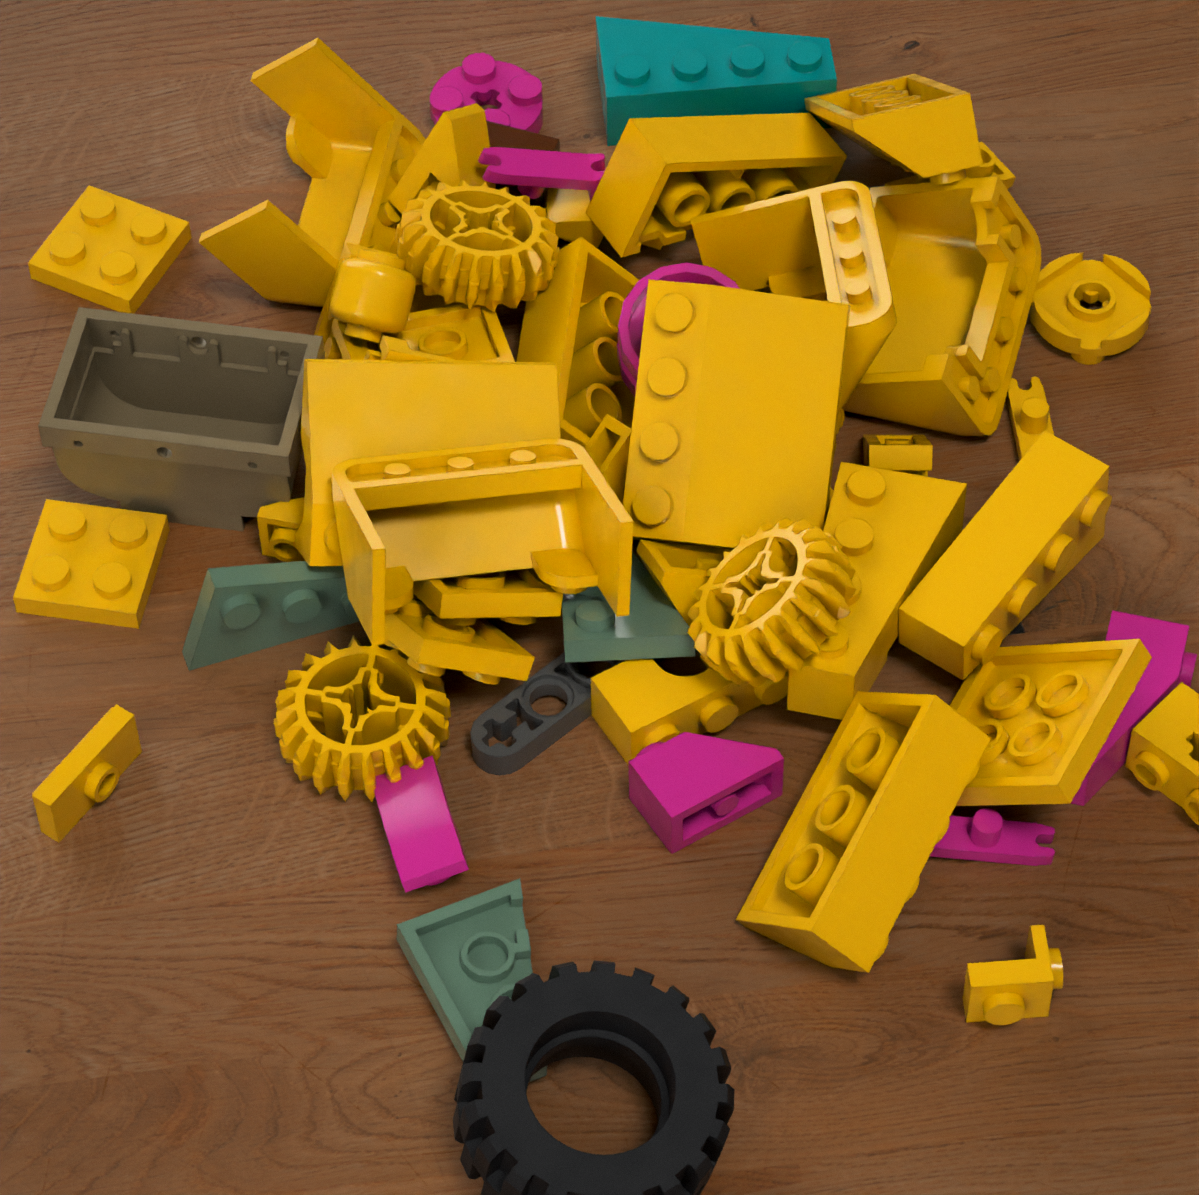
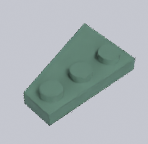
M633 551L629 615L617 617L598 586L588 587L585 591L577 594L563 593L562 618L565 663L696 656L694 640L687 633L689 625L659 588Z
M306 561L208 568L182 650L188 670L191 671L359 622L348 599L343 566H309Z
M520 878L397 924L396 940L461 1060L464 1061L467 1046L475 1027L482 1026L486 1010L499 996H508L511 999L515 983L533 973L531 946L524 919ZM547 1066L537 1071L529 1082L546 1076Z

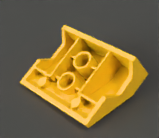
M648 279L623 506L633 520V540L670 542L733 550L739 545L743 534L753 537L762 524L767 523L774 527L779 520L785 517L793 522L805 518L809 523L817 525L823 531L828 512L851 307L849 304L709 284Z
M304 359L301 440L306 465L304 516L295 533V547L308 565L343 566L332 497V471L337 464L345 460L361 457L548 438L561 439L557 365L554 362Z

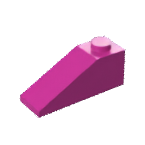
M1112 610L1105 641L1141 639L1152 659L1071 804L1084 806L1125 764L1132 729L1181 682L1191 687L1197 654L1185 652L1189 631L1188 625Z

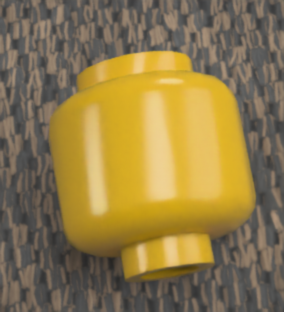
M359 249L357 258L351 257L341 262L329 311L335 319L347 323L344 335L380 344L383 332L395 334L405 329L416 288L415 277L410 272L404 270L405 260Z

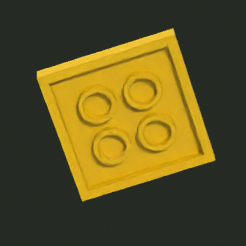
M1141 639L999 647L988 663H980L965 678L949 705L991 738L980 758V767L975 778L965 787L956 806L1070 804L1152 659Z

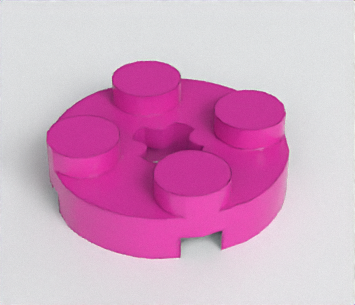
M474 53L465 57L462 66L455 67L444 74L436 82L430 94V115L434 126L443 112L475 103L480 106H497L498 109H485L486 121L534 133H539L543 125L541 81L536 76L531 75L516 65L495 61L491 55L486 53Z

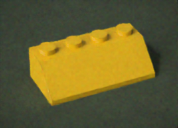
M911 74L804 98L805 108L808 112L870 153L891 162L892 166H899L904 169V172H912L917 175V178L930 177V182L933 185L965 179L967 177L965 169L983 165L969 92L917 74Z
M579 237L559 250L557 266L554 267L553 277L549 280L547 290L539 291L535 301L526 302L516 362H554L557 365L561 439L570 440L585 447L606 414L632 428L635 398L621 378L617 358L618 324L623 301L639 279L583 237Z
M857 691L742 906L736 921L746 928L829 967L869 973L874 962L884 953L889 942V933L904 904L916 892L920 880L919 876L935 845L946 834L950 824V816L965 787L975 778L980 767V758L991 738L937 695Z

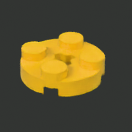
M1070 253L1051 261L1040 271L1030 307V322L1048 343L1064 352L1070 353L1072 358L1078 363L1095 365L1102 362L1106 356L1115 355L1131 348L1146 333L1151 314L1149 283L1136 267L1119 257L1103 254L1101 262L1083 260V253ZM1083 300L1089 304L1100 301L1103 304L1101 309L1091 310L1080 306L1081 303L1079 301Z

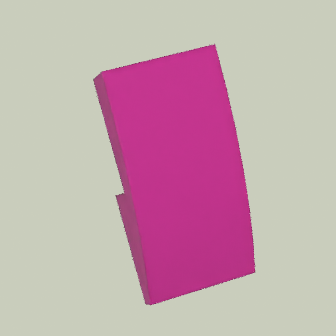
M433 755L424 758V765L417 770L410 768L408 765L401 766V780L396 783H391L386 773L376 776L374 794L405 893L426 885L440 884L453 875L469 870L460 835L450 812L441 775Z

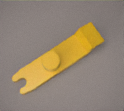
M1036 376L1031 378L1030 389L1028 390L1020 389L1017 380L1011 378L1007 392V405L1019 461L1044 431L1054 435L1044 387Z

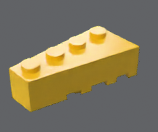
M811 113L629 118L586 210V214L622 258L640 253L641 243L659 238L664 246L684 241L686 231L692 229L691 217L832 184L847 155Z
M1044 431L898 608L899 643L961 680H964L980 663H988L999 649L1002 640L1104 537L1106 514L1112 501V496L1108 494L1110 466L1053 434Z
M847 462L840 463L823 532H829L842 545L841 550L848 556L849 563L856 571L851 582L857 590L853 597L846 601L851 612L846 617L839 619L835 624L838 634L827 637L820 645V654L812 653L804 660L800 672L793 668L789 669L787 710L842 720L857 691L869 692L887 661L888 651L899 634L898 608L962 532L967 483Z

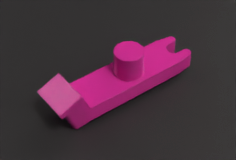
M490 147L484 148L478 158L479 163L489 165L483 175V180L496 184L518 185L520 193L529 196L530 199L541 197L547 187L587 190L591 202L606 169L605 155L602 153L584 154Z
M984 808L978 810L973 817L950 816V824L946 834L935 845L929 857L1030 866L1050 865L1053 862L1054 849L1041 847L1038 843H1052L1055 829L1038 823L1003 820L997 811Z

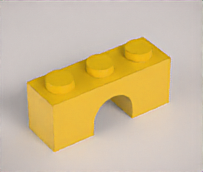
M654 659L625 660L590 678L591 715L628 765V761L634 759L642 749L652 743L666 742L683 732L700 735L706 732L715 733L729 726L736 717L762 704L771 705L780 701L788 694L789 669L778 683L768 678L764 684L755 688L748 682L738 686L732 680L725 679L718 671L711 669L703 660L702 662L708 669L693 676L670 674L660 668Z

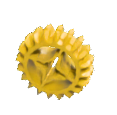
M461 180L456 187L446 183H438L435 191L423 189L420 190L418 198L408 200L406 209L402 213L401 223L397 224L395 243H397V256L399 259L406 261L404 270L410 272L415 277L416 285H423L424 295H441L444 297L446 305L456 301L466 304L469 310L473 305H481L494 312L498 304H503L509 308H517L520 300L526 302L535 301L539 291L547 290L549 280L553 277L554 267L557 266L559 237L555 233L556 223L546 218V209L541 206H530L529 196L511 195L508 187L500 190L489 188L486 182L481 186H471L464 180Z
M785 517L779 520L774 527L767 523L762 524L753 537L743 534L736 548L731 552L723 551L724 559L717 567L706 570L709 576L708 581L694 591L698 602L691 606L687 613L692 620L687 633L694 640V648L701 654L700 658L711 669L718 671L725 679L732 680L738 686L748 682L757 688L764 684L768 678L778 683L790 668L800 672L804 660L812 653L820 654V645L825 639L838 634L835 628L837 621L846 617L851 612L846 601L853 597L857 590L851 582L856 571L849 563L848 556L841 550L842 545L829 532L824 533L817 525H812L805 518L793 522Z
M353 635L348 648L339 650L328 641L324 650V657L319 658L305 653L302 670H288L287 679L285 680L286 689L278 690L275 702L277 712L276 718H274L276 737L280 739L281 755L285 758L286 763H293L294 772L298 775L300 781L313 778L314 786L318 789L320 795L333 786H338V793L345 802L354 790H364L365 795L372 802L375 797L376 776L386 773L388 780L391 783H396L401 780V766L408 765L410 768L417 770L424 765L423 759L432 755L436 765H438V759L441 756L440 747L447 745V740L450 736L448 718L451 717L450 700L446 698L443 680L440 676L426 674L412 668L407 664L408 656L395 648L387 650L385 644L361 646V643Z

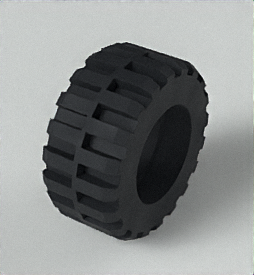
M594 960L590 972H578L574 962L552 966L548 981L543 982L538 974L532 973L516 982L511 999L508 996H499L486 1010L482 1026L475 1027L467 1046L454 1097V1100L457 1102L453 1117L454 1138L456 1141L464 1143L460 1161L468 1178L474 1180L479 1177L483 1178L484 1184L481 1195H700L713 1172L728 1137L730 1128L727 1124L734 1111L735 1091L729 1084H725L731 1072L726 1049L721 1047L711 1049L710 1047L716 1030L706 1015L699 1013L693 1018L686 1011L690 998L675 986H671L666 993L652 986L654 974L636 967L632 977L615 973V962ZM591 1057L611 1062L630 1073L648 1093L657 1115L656 1131L649 1141L623 1153L599 1155L573 1149L549 1134L535 1117L526 1094L531 1077L543 1067L566 1058Z

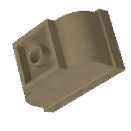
M79 307L38 425L42 446L52 447L58 468L69 481L94 495L120 501L121 509L167 515L168 522L244 532L247 518L257 517L260 507L280 501H290L303 455L301 416L304 359H325L323 336Z

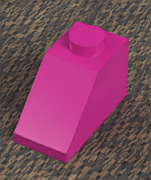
M683 732L666 742H655L646 746L634 759L628 761L629 799L671 854L780 797L783 792L784 757L776 748Z

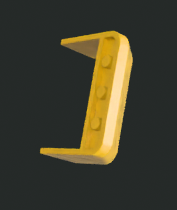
M316 38L253 72L250 80L290 116L286 129V149L288 155L295 164L312 177L298 225L269 200H266L201 233L198 243L265 299L273 302L323 307L345 242L397 254L395 237L397 224L401 223L402 214L389 202L388 198L426 139L416 126L322 40Z
M841 181L691 217V225L703 266L715 268L735 281L740 289L754 291L770 287L772 294L849 304L851 306L839 409L843 407L897 323L877 219L869 188L860 182Z
M548 438L361 457L342 461L333 468L332 497L347 595L372 645L385 644V616L396 613L400 607L411 602L413 599L414 581L533 568L544 583L550 585L553 590L559 593L577 594L585 591L588 587L598 586L617 617L630 614L633 520L585 448L576 442Z

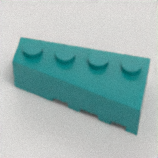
M596 16V61L607 146L617 145L629 118L810 113L805 108L804 98L836 91L837 77L829 38ZM813 115V117L819 122V124L824 129L832 128L831 126H829L828 124H826L825 122H823L822 120Z

